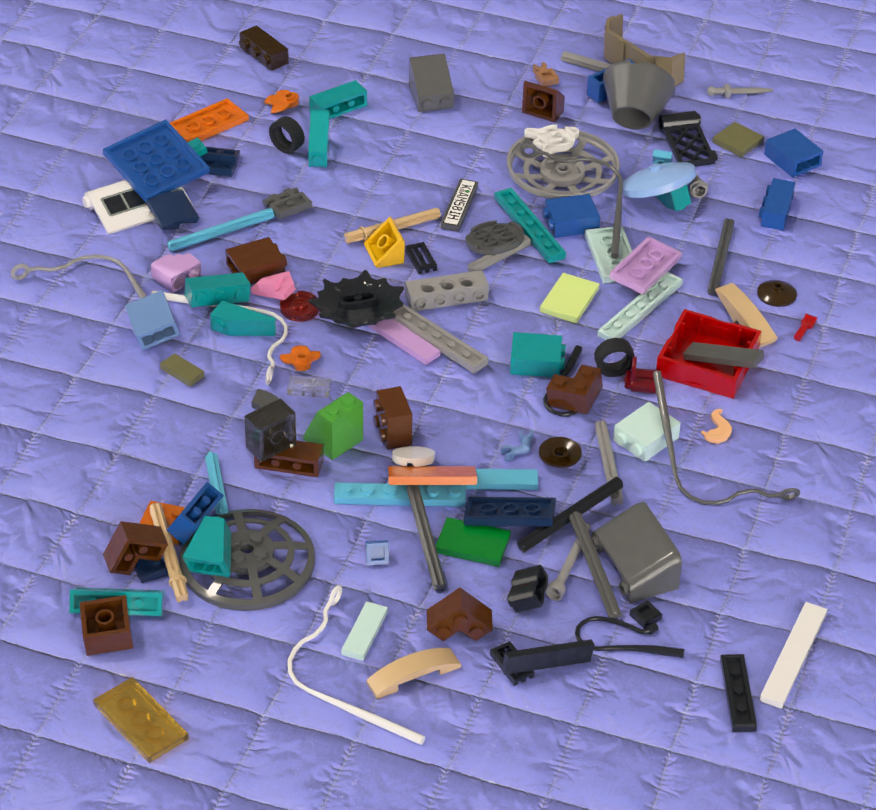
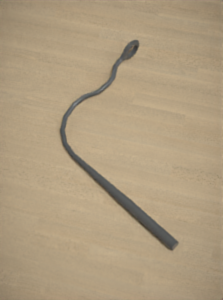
M527 143L522 145L520 153L526 158H534L541 154L558 162L575 163L591 161L603 164L613 170L618 176L619 187L613 225L611 257L614 259L618 258L623 182L621 174L617 169L603 160L588 157L562 159L539 150L534 144ZM532 148L534 153L527 154L524 152V149Z
M661 371L653 372L673 476L679 490L688 499L704 505H719L728 503L739 495L758 493L768 498H781L784 500L794 499L800 495V490L796 488H788L779 493H767L759 489H746L737 491L728 498L717 501L701 500L690 495L682 487L677 473L671 425Z

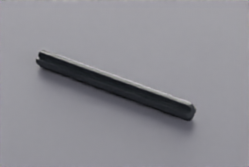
M614 477L556 515L553 526H540L517 541L518 549L522 552L528 551L570 523L569 516L573 512L577 511L584 514L623 488V481L619 477Z

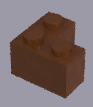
M581 364L574 378L554 374L546 387L549 406L588 414L603 387L601 368Z
M120 521L103 556L110 573L131 575L139 559L159 561L168 543L161 526Z
M458 588L427 609V631L442 641H445L458 631H462L477 641L493 630L492 609L462 588Z

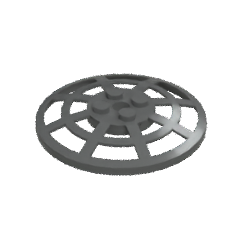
M260 509L233 510L216 515L224 519L234 518V520L226 522L228 527L236 525L238 530L231 533V573L248 575L249 580L210 575L215 580L210 588L206 589L194 579L182 558L196 531L181 548L180 566L182 574L187 579L186 584L189 589L207 603L230 610H261L289 600L308 583L315 565L314 546L306 531L286 516ZM243 516H259L274 520L270 522L258 518H243ZM245 523H256L265 526L257 531L247 529ZM285 523L295 529L304 538L305 542L292 541L289 534L280 525ZM275 530L285 541L273 542L267 535ZM274 549H288L287 557L283 563L274 558ZM294 549L308 550L307 564L301 575H298L289 568L294 560ZM245 550H250V551H252L251 553H248V554L243 553V551H245ZM269 566L276 569L273 573L258 578V573ZM283 574L293 581L290 586L282 591L262 597L261 585L273 582ZM223 583L234 587H251L253 599H234L218 595L217 592Z

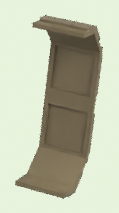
M623 14L607 18L604 33V57L612 64L627 59L632 60L636 64H641L642 61L648 62L666 70L673 77L675 86L684 82V52L673 57L651 56L622 38Z

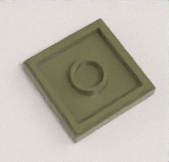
M734 122L715 135L712 143L742 158L763 143L764 136Z

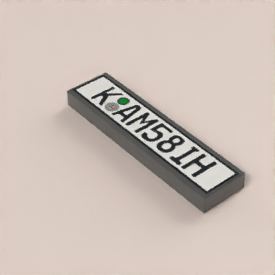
M460 178L441 221V229L460 231L478 189L477 181Z

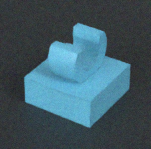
M654 149L652 156L653 164L672 162V152Z

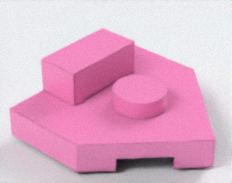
M289 271L261 278L251 287V292L254 295L285 300L296 290Z

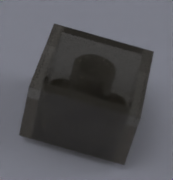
M281 398L244 416L246 448L260 462L296 445V412Z

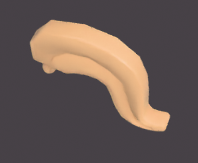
M716 409L711 414V419L717 428L710 429L708 432L701 431L704 439L709 443L719 444L731 436L732 426L720 415L722 414V409Z

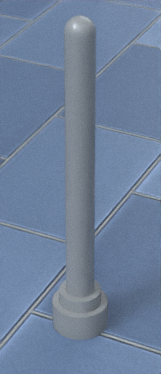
M586 523L587 529L590 532L591 526ZM577 538L557 579L550 582L545 591L547 597L551 600L559 601L564 596L566 591L564 583L581 550Z

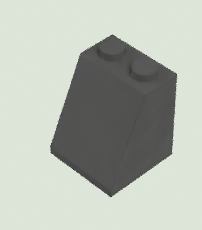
M445 54L409 57V89L418 112L454 108V91Z

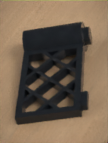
M695 110L659 115V130L661 133H664L677 162L692 163L695 167L715 164L718 156L715 150H711L700 127L701 116ZM695 130H696V132H697L696 135H693V134L688 133V131H695ZM671 133H677L680 136L677 138L672 136ZM686 137L688 139H691V141L689 143L682 140V138ZM695 142H698V143L702 144L703 146L700 148V147H698V146H696V145H693V144H694ZM677 144L684 146L685 149L682 150L680 148H677L676 146ZM691 149L693 151H696L697 153L694 155L687 151ZM700 154H703V155L707 156L708 158L703 159V158H701V157H699V156H700ZM684 156V157H687V158H689V159H691V160H690V161H682L681 158Z

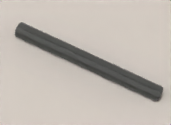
M726 218L723 223L707 292L709 295H717L715 289L720 287L735 221L733 219Z
M407 485V493L433 588L436 591L444 590L446 582L419 485Z
M575 511L569 516L570 522L608 618L617 619L621 616L620 608L583 516Z

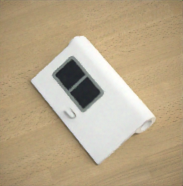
M126 180L85 192L84 197H82L85 208H89V210L95 209L108 235L156 220L145 201ZM182 186L179 187V188H177V189H175V190H173V191L183 190L184 193H185V195L187 196V194H186V192H185V190L183 189Z

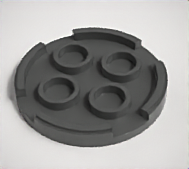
M497 220L484 222L471 228V232L465 237L466 245L469 250L478 254L493 255L505 253L522 244L524 241L523 228L512 221L509 224L497 223Z

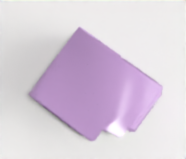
M178 253L175 256L167 254L151 264V276L170 293H174L185 287V278L201 277V262L190 253L184 255Z

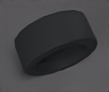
M281 117L269 127V136L273 145L283 153H293L304 144V132L299 123L291 117ZM282 128L289 133L292 142L284 136Z
M611 338L603 341L594 353L597 368H601V374L607 377H618L626 374V370H631L632 358L635 356L632 346L623 338ZM612 353H626L623 359L618 362H604V359Z

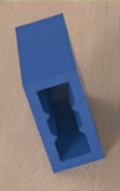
M794 128L767 139L764 155L791 177H795L821 166L823 150Z
M590 194L545 200V208H542V215L547 220L548 230L552 231L554 238L585 234L587 229H597L600 227V215Z

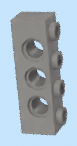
M483 270L405 281V298L409 308L414 311L488 300L489 284Z

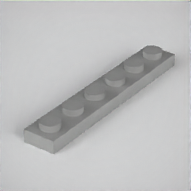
M403 304L402 307L394 311L396 314L394 320L441 350V353L472 373H476L488 365V357Z

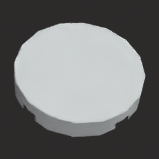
M406 446L392 451V461L401 466H407V463H413L415 467L427 466L435 460V451L426 447Z

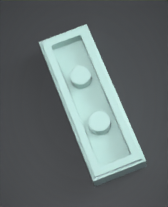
M366 601L341 649V655L364 661L388 613V607Z

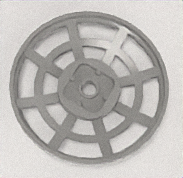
M579 131V136L576 139L579 142L576 148L572 147L569 150L563 151L572 153L571 155L553 154V156L562 159H576L579 156L595 158L588 152L583 151L586 143H589L607 155L600 160L607 163L612 162V165L618 172L620 168L616 151L601 138L583 131ZM525 136L512 145L507 155V170L513 181L529 193L548 199L590 194L593 197L610 188L618 177L613 172L611 179H601V166L603 164L591 162L587 165H584L582 161L564 163L554 161L549 157L545 158L542 162L535 160L542 156L541 154L534 158H526L521 155L520 148L524 144L533 143L534 139ZM515 156L525 161L523 166L524 174L513 172L512 163ZM530 165L539 168L540 174H530ZM596 170L595 178L585 177L586 171ZM521 179L528 180L534 187L524 183ZM534 180H544L548 185L543 187ZM580 182L590 183L581 189H577L575 186ZM596 184H604L601 187H598L594 190L587 191L593 188ZM556 187H567L569 191H557L554 189Z

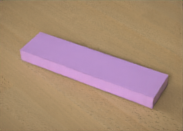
M394 319L382 320L376 325H369L371 329L425 365L440 356L441 350Z

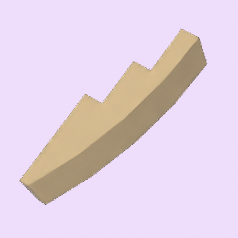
M734 283L715 289L734 323L739 322L740 325L762 331L759 348L776 342L778 338L766 319Z

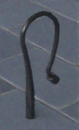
M576 345L561 376L567 377L582 352L581 346ZM547 393L543 398L544 406L552 414L571 416L578 413L575 411L559 412L552 409L547 402Z
M593 616L582 620L576 626L575 636L577 641H583L580 637V629L591 621L609 622L639 634L648 633L650 635L658 631L659 627L653 622L646 626V629H640L617 619ZM659 645L594 646V651H637L663 656L684 657V649Z

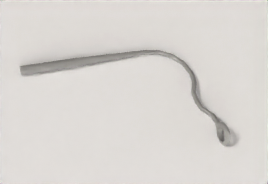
M85 255L74 258L65 265L52 268L28 267L26 264H18L11 270V277L13 279L22 280L32 271H58L68 268L81 260L105 259L117 263L125 271L140 299L147 296L121 261L105 255ZM18 269H25V272L22 275H15V272Z

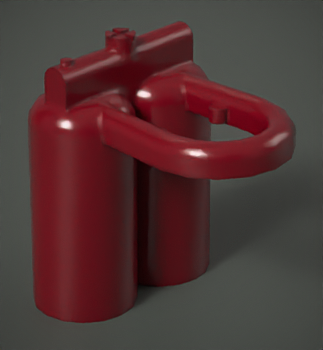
M634 356L632 358L631 370H626V376L624 377L625 389L638 393L656 394L653 372L661 371L662 375V370L636 368L637 356Z

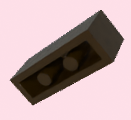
M257 25L239 32L240 48L271 71L289 64L288 48Z

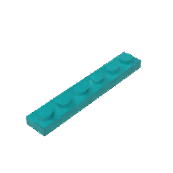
M512 188L495 192L494 199L509 217L523 228L524 235L531 239L530 242L548 264L566 259V251Z

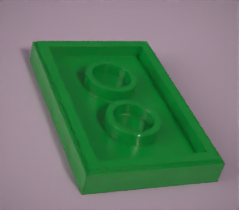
M447 517L436 543V550L438 554L500 567L511 537V531L491 526L464 525L463 520Z

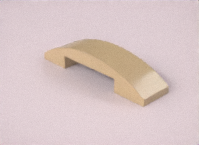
M450 648L422 650L386 665L370 676L366 683L376 699L397 692L399 684L436 670L440 675L461 668V663Z

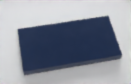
M469 497L463 518L464 525L553 526L556 498Z

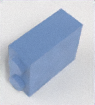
M163 290L125 305L142 350L180 336Z

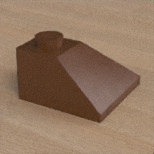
M524 81L522 113L556 122L564 112L565 96L558 90Z

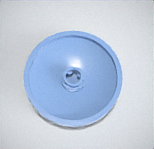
M688 162L653 164L626 178L623 181L622 193L629 198H645L676 190L690 183L696 177L695 166Z

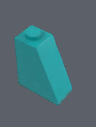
M311 110L308 148L309 167H327L330 143L329 110Z
M204 516L182 557L190 572L223 577L230 576L231 531L224 518Z

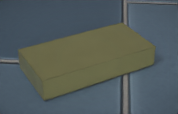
M175 353L160 363L161 370L189 387L205 377L203 370Z

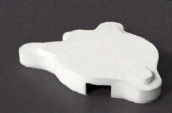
M557 124L538 129L526 128L524 136L534 139L533 144L537 148L553 155L554 153L572 148L579 136V129L565 126L564 130L557 128Z

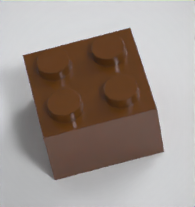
M402 387L376 390V399L373 400L376 415L373 416L375 428H379L380 441L385 443L387 450L411 446L412 412Z
M126 595L79 602L83 641L87 656L134 648Z

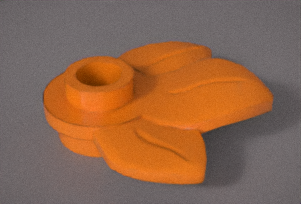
M279 90L276 92V95L268 96L264 100V104L273 105L271 114L279 113L287 108L296 107L299 104V95L289 90Z
M297 345L291 349V353L281 354L280 360L283 363L292 364L297 371H306L311 368L313 361L321 357L320 351H310L307 346Z

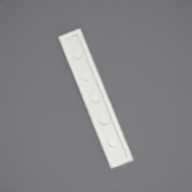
M805 602L760 695L761 702L780 709L783 708L826 617V608Z

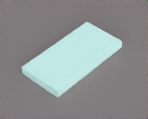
M621 226L619 257L616 259L611 257L613 227L585 230L584 236L603 284L616 282L609 278L610 272L632 252L623 227Z

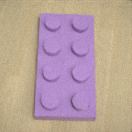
M648 236L610 272L609 278L644 295L681 259L682 252Z

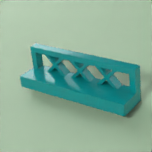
M74 587L70 589L69 613H80L79 602L126 595L130 615L162 616L165 590Z

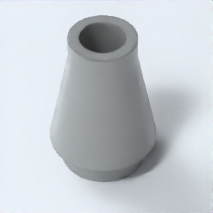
M696 174V177L689 183L690 194L693 197L702 198L707 194L708 185Z

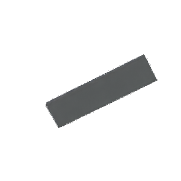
M692 342L683 353L684 360L756 368L765 357L764 350Z

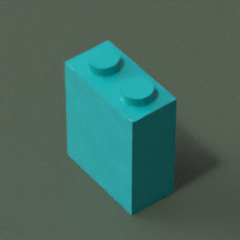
M513 332L510 374L553 377L554 374L560 375V370H564L565 357L561 356H565L566 344H562V335Z

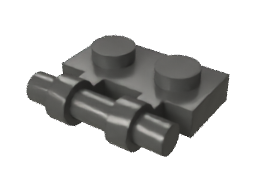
M288 188L283 190V193L269 195L268 198L263 200V205L273 209L274 215L280 220L312 208V201L303 192H299L298 188Z

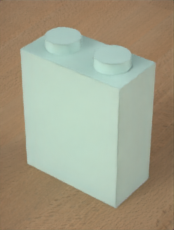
M647 402L615 425L613 441L644 462L667 447L659 408ZM669 415L674 442L679 438L681 422Z

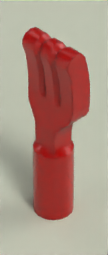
M805 314L801 321V326L794 335V339L800 341L807 332V329L813 328L818 317Z

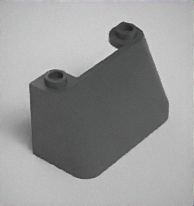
M645 502L633 505L592 532L591 539L598 553L606 551L621 574L619 590L623 596H626L629 603L679 589L682 568L680 553Z

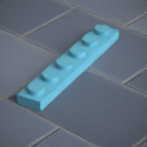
M335 482L334 504L411 506L407 485ZM419 485L424 506L466 507V485Z

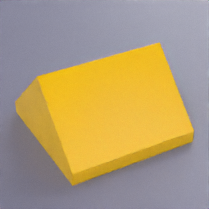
M389 217L364 242L377 268L404 263L405 241L393 218Z

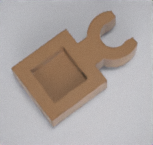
M542 62L541 67L533 64V73L540 85L549 87L559 84L558 75L552 68L547 69L546 63Z

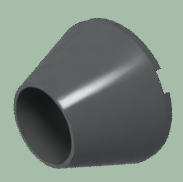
M631 60L616 62L610 65L603 75V83L612 118L617 124L625 128L644 129L649 127L675 93L673 77L663 68L642 61L641 64L631 63Z

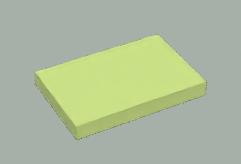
M562 273L541 304L540 312L577 324L598 292L600 284Z

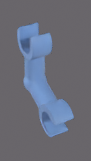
M522 430L519 431L521 446L512 447L507 445L501 448V455L505 454V461H511L516 455L530 452V442L533 440L532 430H530L529 435H523Z

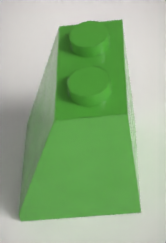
M349 392L342 395L315 414L303 435V440L323 444V454L334 460L363 440V402Z

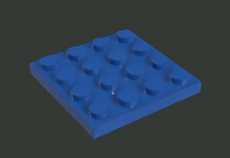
M166 119L103 149V155L145 202L156 195L171 192L210 171V167Z

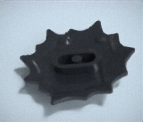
M364 270L358 277L354 279L342 278L338 283L323 279L324 289L317 292L318 298L308 300L310 304L320 311V318L330 319L334 323L348 326L349 329L360 326L376 325L382 320L394 319L396 317L394 311L404 304L400 300L404 287L389 285L386 278L373 279L368 271Z

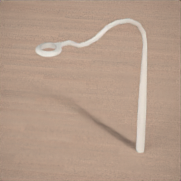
M164 292L167 301L189 304L184 295ZM211 305L207 307H217L218 305ZM238 305L273 316L284 327V334L281 339L272 344L267 354L271 365L266 372V384L270 385L275 367V362L271 355L274 348L284 342L287 337L288 326L284 319L274 312Z
M335 586L323 610L321 626L313 634L301 639L292 649L287 660L288 674L294 684L305 692L376 726L422 745L425 736L378 715L310 689L299 682L294 675L292 660L296 651L304 643L317 637L325 628L328 622L330 606L336 605L341 598L342 586Z

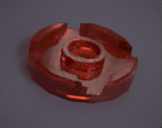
M297 291V293L291 294L285 300L280 301V312L291 321L311 320L318 315L319 310L310 304L308 300L317 298V296L307 291Z

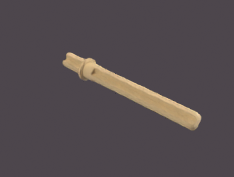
M433 208L394 219V222L399 230L441 217L439 208ZM383 223L368 227L361 226L358 230L344 233L345 242L348 244L361 240L365 242Z
M152 503L150 505V514L154 526H161L168 543L163 557L170 578L169 586L173 588L177 602L187 601L189 599L186 588L187 579L182 574L171 535L166 531L168 525L162 505L160 503Z

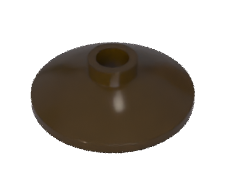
M768 280L758 286L757 296L767 305L784 307L796 300L797 291L791 284L785 281Z
M566 437L549 438L539 447L540 459L545 464L556 468L573 466L581 459L582 455L579 444Z

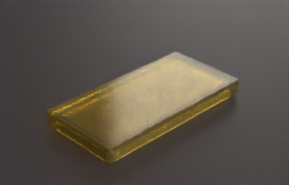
M133 677L93 699L94 706L148 763L189 739L188 733Z

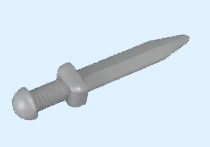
M725 84L722 88L710 86L707 89V94L711 97L714 95H724V97L730 98L731 94L771 92L773 89L760 87L731 88L729 84Z

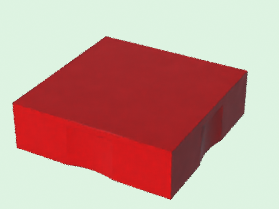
M684 309L675 325L673 334L667 339L657 357L656 370H662V378L734 399L749 368L684 360L683 353L692 342L759 350L762 331L736 323L724 322L708 315Z

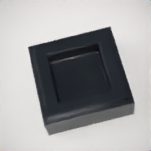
M648 600L630 609L629 615L643 629L653 622L656 623L662 619V613Z

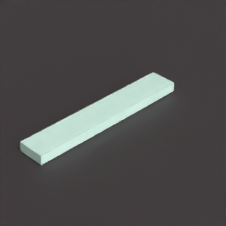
M669 272L665 273L644 295L640 294L598 330L597 336L604 340L622 338L683 285V279Z

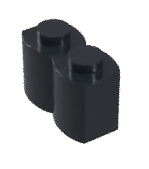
M541 564L515 571L511 580L512 587L507 595L510 607H513L515 612L518 613L539 608L543 605L544 591L548 586V575Z

